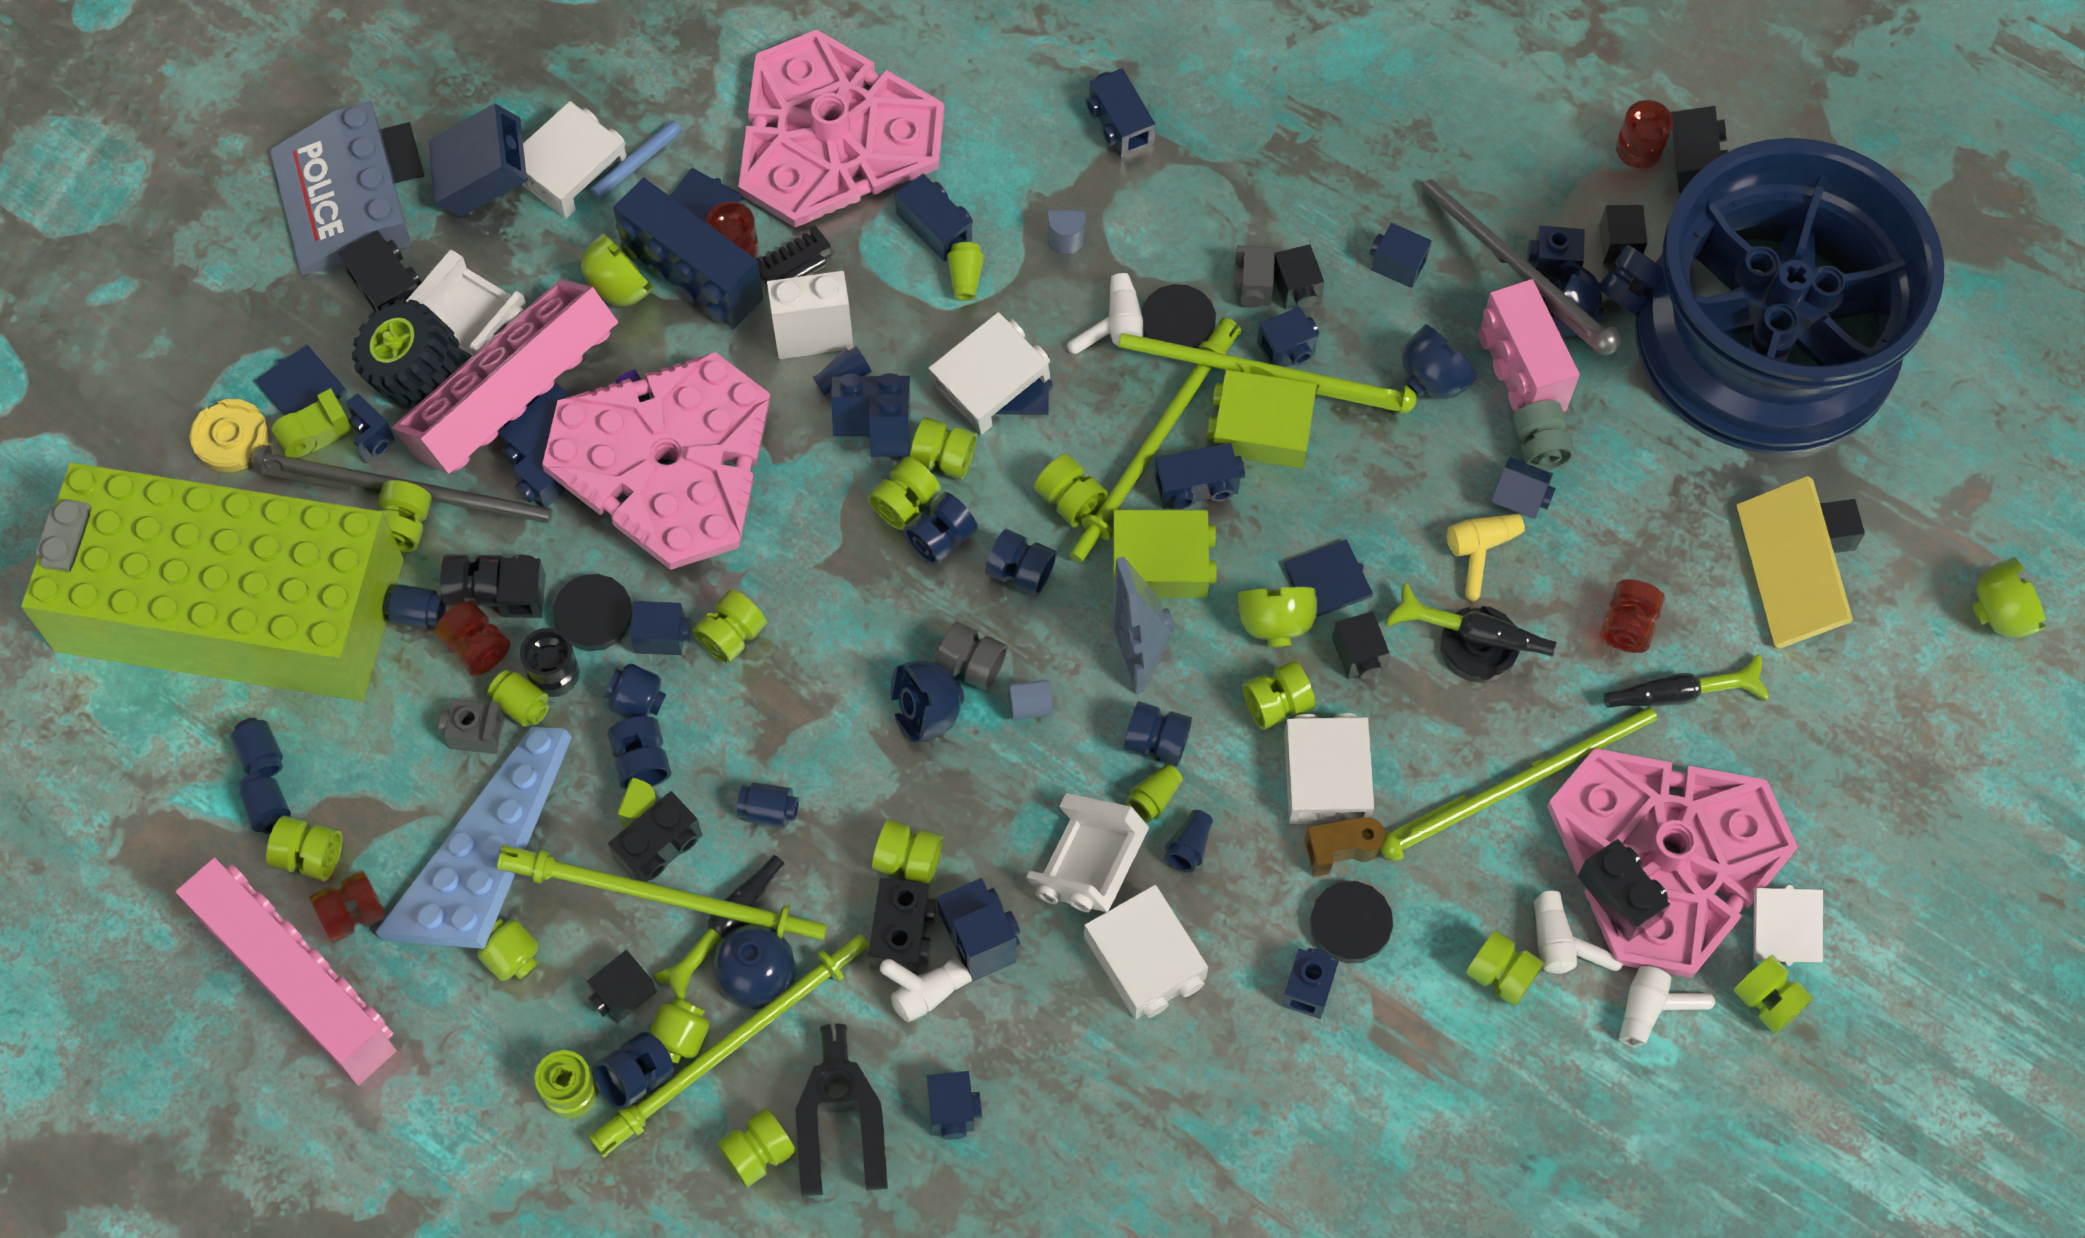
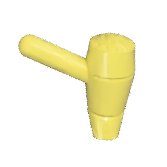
M1520 514L1473 518L1448 527L1447 543L1454 556L1470 555L1465 587V597L1467 600L1476 601L1480 597L1486 551L1520 536L1525 531L1524 522Z

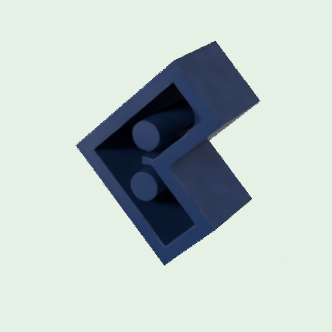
M886 373L881 376H860L857 374L833 376L831 390L833 436H870L871 457L910 456V376H899L894 373Z
M982 878L936 897L937 911L962 964L971 975L972 982L1016 963V948L1020 947V941L1017 936L1020 934L1018 923L1011 910L1004 913L996 890L994 888L987 890Z

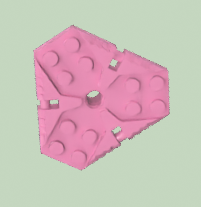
M814 30L756 53L748 109L749 122L752 123V126H746L738 186L741 196L796 228L823 217L826 213L830 214L835 212L836 209L847 207L848 204L861 201L860 197L871 192V194L876 195L883 192L882 190H889L897 184L901 185L909 179L913 180L922 173L928 174L939 169L945 113L944 103L888 70H885L882 75L876 73L874 62L819 30ZM867 84L871 86L869 91L864 89ZM862 175L863 180L854 183L853 178Z
M715 352L685 361L683 364L672 365L670 368L659 369L657 372L646 373L645 379L632 382L631 379H626L618 384L613 383L605 388L600 387L592 392L587 391L558 400L543 459V471L599 515H602L605 511L613 516V526L670 570L740 548L754 481V473L750 471L751 466H757L770 404V393ZM650 393L652 399L644 402L639 401V396ZM665 459H671L675 461L674 463L669 465L659 463L660 461ZM724 461L736 463V466L723 465ZM622 493L628 496L623 503L617 500Z
M1594 748L1547 805L1559 836L1563 840L1562 843L1568 852L1569 859L1573 863L1577 876L1586 859L1616 839H1619L1625 847L1629 846L1637 853L1642 862L1641 868L1651 880H1657L1667 892L1670 906L1662 919L1628 942L1588 889H1585L1586 898L1590 902L1593 914L1597 918L1596 921L1602 930L1609 951L1613 953L1616 961L1623 964V966L1638 969L1641 966H1654L1670 975L1692 979L1740 920L1742 909H1749L1754 903V888H1766L1797 850L1798 845L1771 787L1765 779L1688 766L1685 773L1672 770L1673 762ZM1670 786L1682 788L1681 796L1669 794ZM1663 842L1675 844L1681 853L1676 854L1668 851ZM1718 890L1730 898L1726 903L1715 895Z

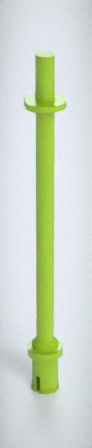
M1221 318L1209 339L1203 341L1198 349L1226 354L1237 336L1241 334V327L1236 326L1237 323L1232 319ZM1200 364L1195 365L1096 515H1083L1081 524L1085 531L1069 554L1072 560L1082 563L1098 538L1102 540H1109L1113 534L1108 523L1114 515V510H1118L1212 367Z
M503 844L501 848L502 854H499L498 871L503 870L533 877V882L542 884L543 880L547 881L552 877L741 922L776 929V934L781 939L784 932H789L824 941L827 924L788 915L790 909L788 904H784L781 913L557 862L553 856H550V851L543 849L537 853Z
M859 933L830 956L824 950L818 952L820 964L639 1104L636 1106L631 1105L625 1110L617 1109L619 1114L593 1134L588 1135L597 1150L605 1158L608 1156L607 1154L633 1134L638 1137L644 1132L642 1127L645 1126L648 1117L830 976L837 982L843 980L844 976L840 969L869 947L868 941Z

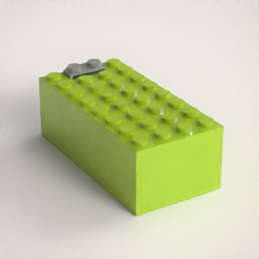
M70 462L56 505L51 507L35 553L38 558L21 608L52 649L58 653L364 702L388 614H385L383 609L385 596L389 590L393 591L397 585L404 558L382 511Z

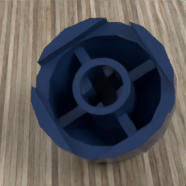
M1571 260L1564 262L1560 268L1565 270V272L1559 279L1552 275L1549 281L1598 323L1603 314V308L1600 307L1602 301L1600 283L1584 267ZM1548 309L1562 338H1571L1577 335Z
M1427 324L1418 330L1405 345L1402 363L1409 375L1405 383L1419 397L1426 393L1434 399L1447 400L1458 396L1468 389L1477 379V374L1458 350L1454 352L1446 344L1448 341Z
M930 661L907 662L894 669L891 677V701L899 699V706L902 714L895 713L894 715L902 734L910 742L935 739L945 734L955 725L960 713V707L964 702V693L960 683L955 681L953 675L942 665Z
M749 923L735 927L722 937L715 948L712 971L716 986L727 1001L740 1008L757 1010L763 1008L792 986L795 978L796 963L792 947L784 937L781 939L777 936L775 929Z

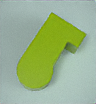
M331 388L317 395L319 401L296 413L284 415L273 424L272 433L285 456L299 458L354 433L346 414Z

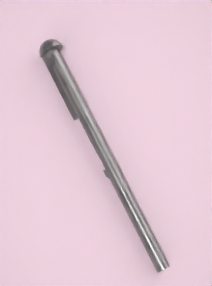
M1429 179L1422 185L1423 192L1489 248L1496 259L1501 263L1507 262L1525 281L1533 279L1539 293L1546 298L1544 303L1547 309L1589 344L1595 352L1601 355H1609L1618 349L1621 337L1616 328L1604 329L1434 180Z
M270 445L258 447L251 457L253 468L262 475L346 491L350 490V484L381 490L384 482L399 480L424 488L431 494L433 501L550 523L552 518V508L272 454Z

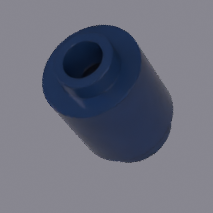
M397 584L393 591L389 590L387 592L383 609L385 614H389L391 623L430 629L432 626H441L445 616L446 605L443 604L442 597L437 595L436 590Z
M248 718L239 722L230 735V741L244 772L251 774L265 771L269 773L270 777L279 773L283 768L281 762L283 754L268 722L257 720V718Z
M265 771L254 772L239 782L238 788L240 791L238 792V798L253 831L271 834L273 827L280 817H291V811L275 778L270 777L269 773Z
M753 782L751 786L742 785L737 801V817L746 818L748 823L786 828L789 821H795L797 818L799 797H794L793 790L789 787Z

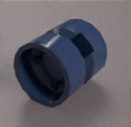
M1627 244L1615 260L1617 269L1608 270L1600 281L1602 293L1637 315L1649 299L1648 289H1654L1664 275L1663 268L1659 264Z
M949 492L942 493L927 506L928 514H918L903 527V532L911 546L924 560L935 566L954 551L953 543L962 544L978 530V525L971 512L957 497Z
M1005 528L991 550L985 574L1004 583L1014 580L1015 588L1037 597L1049 579L1056 561L1057 551L1038 542L1028 545L1026 537Z
M1138 701L1128 726L1123 750L1143 757L1152 752L1155 754L1156 761L1178 767L1188 739L1192 717L1173 711L1164 716L1159 707Z
M650 716L633 717L620 721L609 728L607 734L612 754L618 758L615 766L621 788L627 789L632 778L645 781L651 787L663 783L671 776L672 773L666 751L661 748L664 742L658 719Z
M640 1032L620 1047V1050H613L592 1066L593 1080L599 1093L612 1107L619 1110L627 1109L643 1098L646 1091H653L673 1076L674 1071L673 1062L668 1050L658 1038L648 1032Z

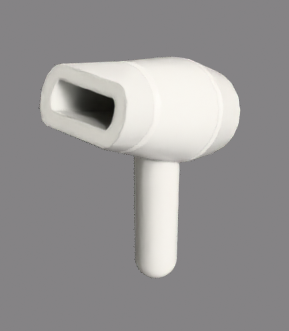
M1118 273L1111 276L1109 316L1070 340L1067 344V350L1071 354H1078L1108 334H1111L1112 342L1116 346H1119L1121 332L1143 337V318L1136 291L1127 273Z
M1546 891L1537 897L1534 901L1537 949L1540 959L1545 962L1543 966L1545 972L1552 974L1569 972L1577 966V956L1612 971H1618L1622 968L1623 964L1616 961L1612 952L1573 936L1564 913L1560 892Z
M955 955L941 964L940 967H936L918 976L891 959H886L880 964L881 973L901 985L891 994V1001L895 1012L908 1023L926 1015L927 1012H931L951 995L954 990L972 982L968 969Z
M1641 966L1629 989L1624 1020L1618 1040L1634 1048L1646 1045L1652 1028L1662 1010H1709L1714 1007L1715 998L1709 993H1669L1672 977L1667 972L1654 966Z

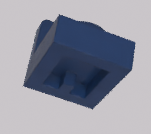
M357 393L346 402L352 416L348 421L360 435L354 440L353 444L359 457L367 463L373 457H378L385 453L395 438L388 422Z

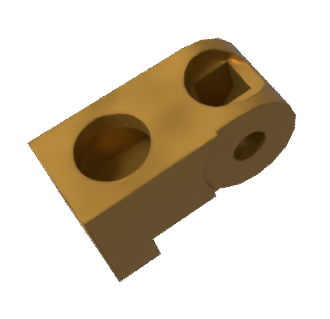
M1363 817L1308 827L1304 843L1313 877L1330 874L1334 862L1349 859L1368 862L1375 859L1386 838L1383 825L1376 819Z

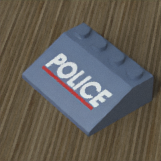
M371 101L334 110L270 149L302 275L343 265L338 252L377 230L386 242L393 240L399 250L412 246L382 132Z

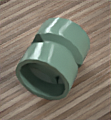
M1554 400L1537 401L1520 408L1514 414L1513 422L1519 440L1523 441L1521 451L1525 463L1549 471L1569 463L1574 458L1575 451L1568 431H1565L1567 423L1559 402Z

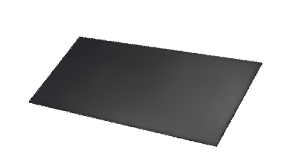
M407 122L381 129L395 183L424 176L411 123Z

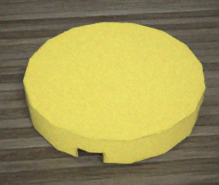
M224 399L217 401L218 405H214L210 409L207 406L200 411L191 425L189 438L196 457L210 469L217 472L234 473L249 468L252 465L251 457L253 452L258 447L268 445L270 432L267 421L258 408L242 399Z

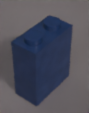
M495 103L429 140L434 204L459 217L466 215L527 181L521 119Z

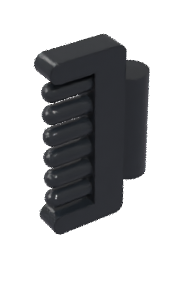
M816 226L809 228L810 236L808 233L802 234V239L808 247L799 237L794 239V243L800 252L792 242L786 244L787 249L793 256L782 246L779 247L778 252L784 258V261L776 251H772L770 256L777 265L773 263L769 256H764L762 260L755 258L758 260L760 276L766 284L767 281L813 275L827 267L824 257L832 252L831 245Z

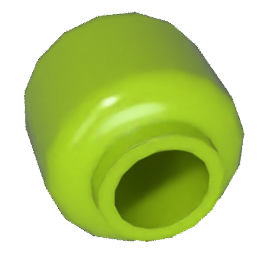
M499 919L494 924L485 948L478 949L477 957L499 980L506 981L515 975L521 981L538 965L534 956L539 951L540 944L519 921L509 920L504 922L502 919Z
M675 997L673 1003L665 1002L661 1004L648 1033L654 1035L662 1042L668 1050L672 1062L678 1064L681 1056L685 1058L697 1056L710 1023L703 1016L705 1009Z

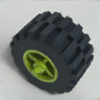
M403 299L395 300L392 306L389 303L381 306V311L378 313L374 311L368 316L370 320L366 324L362 323L358 329L361 332L360 335L354 338L353 346L356 349L352 352V360L356 362L354 365L356 372L394 404L398 402L402 406H409L412 401L416 405L419 404L456 371L457 367L454 365V362L460 359V352L457 350L460 345L458 339L454 336V331L426 305L412 299L408 302Z

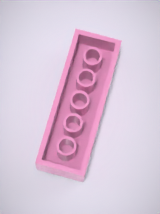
M560 279L391 428L419 463L448 474L458 471L469 462V456L478 447L489 444L497 437L498 430L506 422L520 417L526 411V405L534 397L548 392L554 386V380L562 372L577 366L583 359L582 355L590 347L605 341L610 335L609 330L618 321L592 286Z
M214 857L175 891L196 918L358 1086L396 1052V1049L389 1041L394 1034L386 1026V1022L369 1004L365 1005L357 996L358 993L341 975L339 977L336 975L323 956L314 947L310 948L292 924L279 916L273 905L259 891L256 892L250 886L245 876L232 863L225 868Z

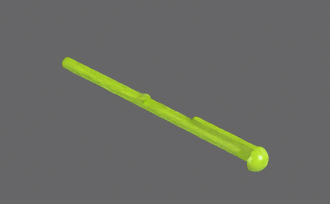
M1122 332L1118 346L1120 348L1224 370L1317 384L1316 394L1394 410L1398 411V414L1410 412L1415 407L1417 401L1415 391L1408 385H1404L1402 391Z
M1647 707L1545 760H1538L1530 764L1529 769L1469 799L1463 795L1392 832L1387 831L1380 851L1388 860L1400 861L1404 858L1403 850L1588 756L1594 748L1602 749L1655 722L1657 715L1652 707Z

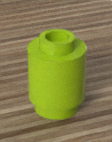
M504 670L495 677L489 686L487 694L492 698V702H498L501 710L523 727L530 724H538L549 710V705L547 704L548 694L518 672L511 673L508 670Z

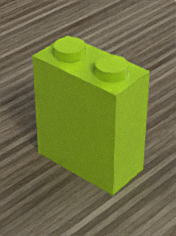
M1226 370L1224 383H1216L1212 405L1219 406L1218 417L1210 416L1206 439L1214 440L1213 446L1231 443L1235 456L1240 455L1243 460L1303 469L1317 384Z
M1114 510L1113 594L1116 559L1125 557L1156 593L1158 598H1207L1209 584H1216L1217 577L1216 560H1209V548H1215L1216 526L1208 525V510Z

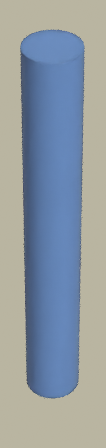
M673 120L594 184L590 188L593 195L597 199L605 196L682 132L680 126Z

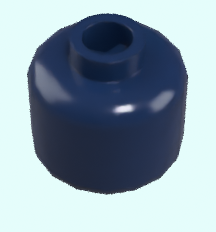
M627 664L622 670L615 669L603 697L609 699L608 708L610 711L629 719L648 716L649 713L657 716L666 693L659 691L662 684L659 675L637 665Z

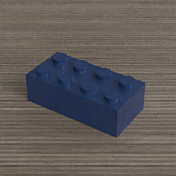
M643 177L613 207L617 223L616 229L619 232L620 247L623 252L632 260L637 261L639 259L645 263L657 279L661 281L668 280L676 286L677 291L684 299L689 302L695 300L703 306L706 313L717 323L723 321L732 329H735L764 299L758 260Z

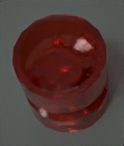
M1642 100L1631 105L1625 114L1622 128L1616 141L1618 157L1625 164L1633 168L1644 169L1658 163L1673 128L1671 112L1663 104L1652 100Z
M724 202L710 210L706 223L753 258H756L759 253V244L752 211L746 205L739 202Z
M1626 579L1617 582L1609 604L1611 610L1607 611L1600 631L1601 638L1608 645L1624 652L1643 653L1648 651L1656 630L1655 623L1660 618L1666 600L1664 594L1655 586L1640 580Z
M466 601L453 607L441 618L434 634L450 653H456L455 657L471 676L476 677L489 672L497 666L508 653L511 643L496 625L489 624L488 616L475 602Z
M364 870L343 879L339 889L329 886L309 896L315 912L333 944L354 934L356 925L360 924L368 927L387 917ZM355 899L358 906L349 912L345 902Z

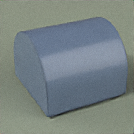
M1048 210V243L1054 251L1060 254H1073L1082 248L1085 241L1086 212Z
M1039 680L1011 684L1009 686V701L1013 721L1053 715L1049 681Z

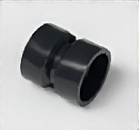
M445 554L441 564L440 575L443 604L446 606H468L471 600H475L478 606H498L500 559L503 556L478 555L476 560L472 561L468 555Z
M541 628L533 631L525 638L521 644L520 658L529 681L548 694V697H558L573 689L579 680L580 669L570 639L563 632L555 628Z

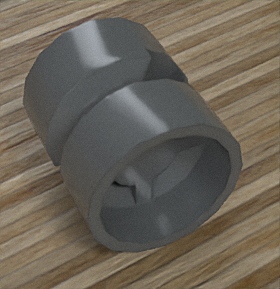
M956 621L946 633L936 655L935 663L942 665L954 677L963 673L965 682L983 691H987L1001 670L1008 645L987 635L979 639L977 630Z

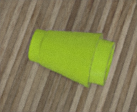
M955 243L951 246V252L947 254L954 298L957 300L970 301L976 298L985 257L981 253V246L976 243Z
M1165 764L1161 769L1129 790L1126 806L1132 807L1145 823L1150 822L1152 819L1160 818L1183 781L1181 773L1172 765Z

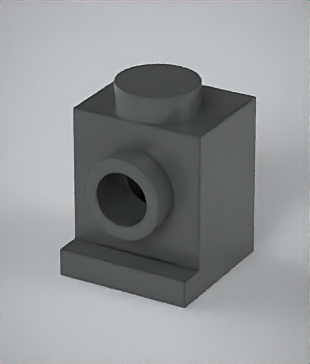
M1237 245L1234 265V289L1241 290L1240 304L1252 308L1261 305L1270 306L1273 291L1275 248Z
M452 700L450 711L443 710L441 712L439 733L444 734L449 749L497 754L505 716L498 702L490 701V704ZM464 720L473 721L469 725H463Z

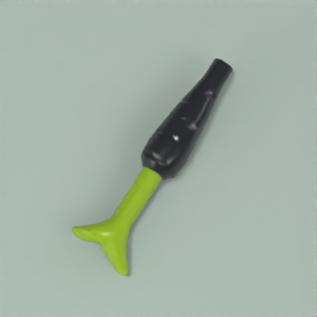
M1405 583L1401 589L1402 603L1392 611L1385 622L1386 627H1392L1398 623L1420 620L1457 630L1465 641L1477 645L1536 652L1551 657L1554 655L1557 644L1556 641L1539 637L1488 614L1471 611L1461 616L1424 606L1415 598L1408 583Z
M1758 653L1754 656L1751 663L1735 673L1698 678L1692 673H1677L1643 682L1623 690L1604 693V703L1607 708L1619 706L1682 705L1696 701L1702 693L1735 688L1749 691L1762 701H1767L1769 695L1767 689L1759 680L1762 670V657Z
M773 854L762 868L724 900L757 908L761 898L765 895L776 875L785 866V863ZM710 914L708 931L683 960L672 967L654 972V978L660 983L670 984L675 996L681 1000L685 999L688 983L694 970L725 934L737 926L745 925L746 922Z

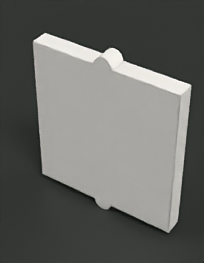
M1785 885L1783 889L1754 888L1753 961H1764L1773 954L1778 961L1783 962L1786 966H1791L1793 962H1823V890L1794 889L1792 885Z

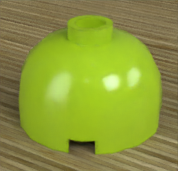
M604 232L592 241L585 250L581 259V272L587 281L585 285L592 286L600 298L613 307L624 308L632 306L655 289L651 282L639 273L638 267Z
M2016 557L2008 558L1993 565L1981 575L1976 586L1978 601L1972 603L1974 614L1980 625L1988 623L1995 633L2007 638H2022L2047 629V626L2043 623L2046 621V617L2031 580L2026 582L2024 578L2020 579L2017 574L2023 571L2024 568Z
M1280 587V590H1267V588L1238 592L1237 602L1240 622L1251 636L1267 640L1269 648L1292 646L1291 639L1303 636L1312 627L1316 618L1317 597L1315 588Z

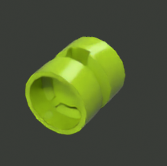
M924 417L915 433L910 457L919 461L930 471L938 466L943 475L963 480L969 470L975 452L977 433L957 426L949 431L946 423Z
M1067 453L1057 457L1041 472L1034 484V490L1048 504H1057V513L1072 527H1078L1082 525L1081 518L1083 515H1094L1106 500L1108 491L1091 475L1084 477L1085 469Z
M908 456L903 457L889 472L890 480H882L867 497L873 510L885 522L901 531L903 527L920 513L918 507H927L941 491L936 477L923 464Z
M389 480L382 485L377 507L379 511L383 512L400 552L415 551L418 548L424 528L421 522L427 518L432 496L418 485L405 481Z
M730 589L714 605L715 614L707 613L692 629L694 637L701 646L717 660L728 665L745 648L744 640H753L767 625V619L760 609L750 599L734 589Z
M1296 661L1274 669L1272 677L1262 674L1242 683V691L1249 712L1261 730H1266L1284 722L1286 714L1295 717L1314 709L1316 706L1315 696L1309 679Z
M282 816L276 822L269 837L266 862L269 867L287 872H294L299 868L302 876L327 881L332 876L340 858L343 842L342 833L338 829L319 824L314 825L310 829L309 823L305 820Z
M887 819L877 841L872 870L894 876L903 871L905 880L930 884L939 862L944 837L943 835L920 829L914 835L908 825Z
M1495 929L1470 964L1466 975L1484 987L1493 984L1495 986V994L1515 1007L1531 986L1545 962L1526 949L1517 952L1515 950V942Z
M1772 954L1753 969L1733 991L1749 1008L1757 1007L1759 1009L1758 1018L1773 1034H1776L1799 1015L1815 998L1798 981L1790 982L1788 980L1789 971ZM1775 991H1778L1782 997L1779 1003L1770 998Z
M555 1051L544 1057L537 1066L534 1076L535 1086L551 1113L560 1118L573 1119L581 1117L592 1108L596 1102L598 1089L594 1083L592 1072L582 1056L574 1051Z
M766 1107L750 1117V1120L747 1121V1130L745 1132L735 1128L716 1141L724 1158L746 1188L767 1174V1163L777 1166L797 1153L779 1122Z

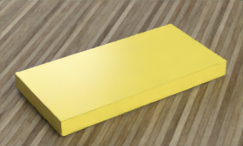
M1806 476L1737 504L1774 646L1781 649L1853 622L1813 479Z

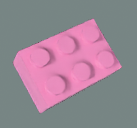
M1527 280L1490 292L1486 309L1483 311L1482 323L1478 329V337L1482 347L1485 350L1489 349L1493 357V368L1498 380L1504 381L1507 386L1511 408L1516 413L1520 408L1537 401L1554 400L1561 404L1563 412L1567 411L1580 373L1534 280Z

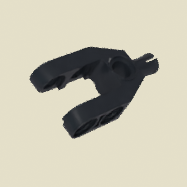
M831 1024L820 1027L823 1063L813 1067L795 1109L802 1196L823 1195L821 1178L822 1154L819 1144L818 1120L819 1114L824 1111L844 1112L850 1109L860 1110L866 1191L888 1189L881 1101L857 1062H852L848 1059L847 1025L835 1024L836 1041H833ZM834 1081H844L849 1085L848 1092L839 1098L829 1096L826 1090Z

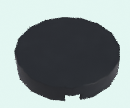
M1172 284L1161 287L1148 296L1142 307L1143 335L1145 338L1198 348L1203 341L1209 339L1215 330L1216 312L1213 304L1202 291L1189 285Z
M600 574L582 575L568 582L558 593L553 605L554 623L557 630L563 632L570 639L571 644L578 646L579 649L585 651L605 650L617 644L625 636L624 633L631 625L632 602L624 586L612 577Z
M1481 606V608L1472 609L1467 607L1455 613L1464 616V614L1471 611H1476L1515 625L1506 614L1492 607ZM1444 627L1441 634L1440 651L1445 664L1455 675L1470 682L1487 683L1499 680L1511 671L1520 651L1513 649L1487 647L1467 642L1459 634V631Z
M1358 881L1339 882L1326 888L1316 899L1310 917L1311 934L1319 949L1337 958L1338 961L1346 964L1363 963L1376 957L1388 943L1393 929L1392 910L1385 897L1372 886Z

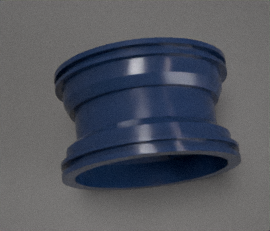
M1803 138L1770 139L1738 147L1706 165L1692 178L1678 198L1666 228L1662 254L1656 261L1663 268L1664 276L1654 289H1648L1649 299L1636 315L1635 335L1637 349L1644 371L1662 400L1687 424L1718 442L1738 449L1764 454L1805 453L1833 445L1858 431L1878 412L1898 378L1903 358L1923 336L1937 310L1944 284V258L1938 233L1923 204L1897 176L1879 163L1854 150L1828 142ZM1745 240H1771L1782 243L1777 253H1775L1772 249L1764 246L1753 248ZM1815 254L1829 261L1837 268L1820 266L1815 269ZM1695 258L1731 291L1726 294L1710 297L1694 296L1690 288V267ZM1873 313L1878 328L1875 345L1870 349L1856 342L1833 320ZM1749 330L1748 348L1731 338L1728 334ZM1796 343L1817 365L1793 364L1786 362Z

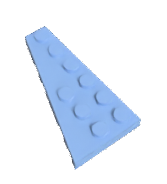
M531 727L375 932L383 941L485 948L516 874L497 870L499 854H502L501 848L503 844H507L511 847L526 849L572 739L565 728Z

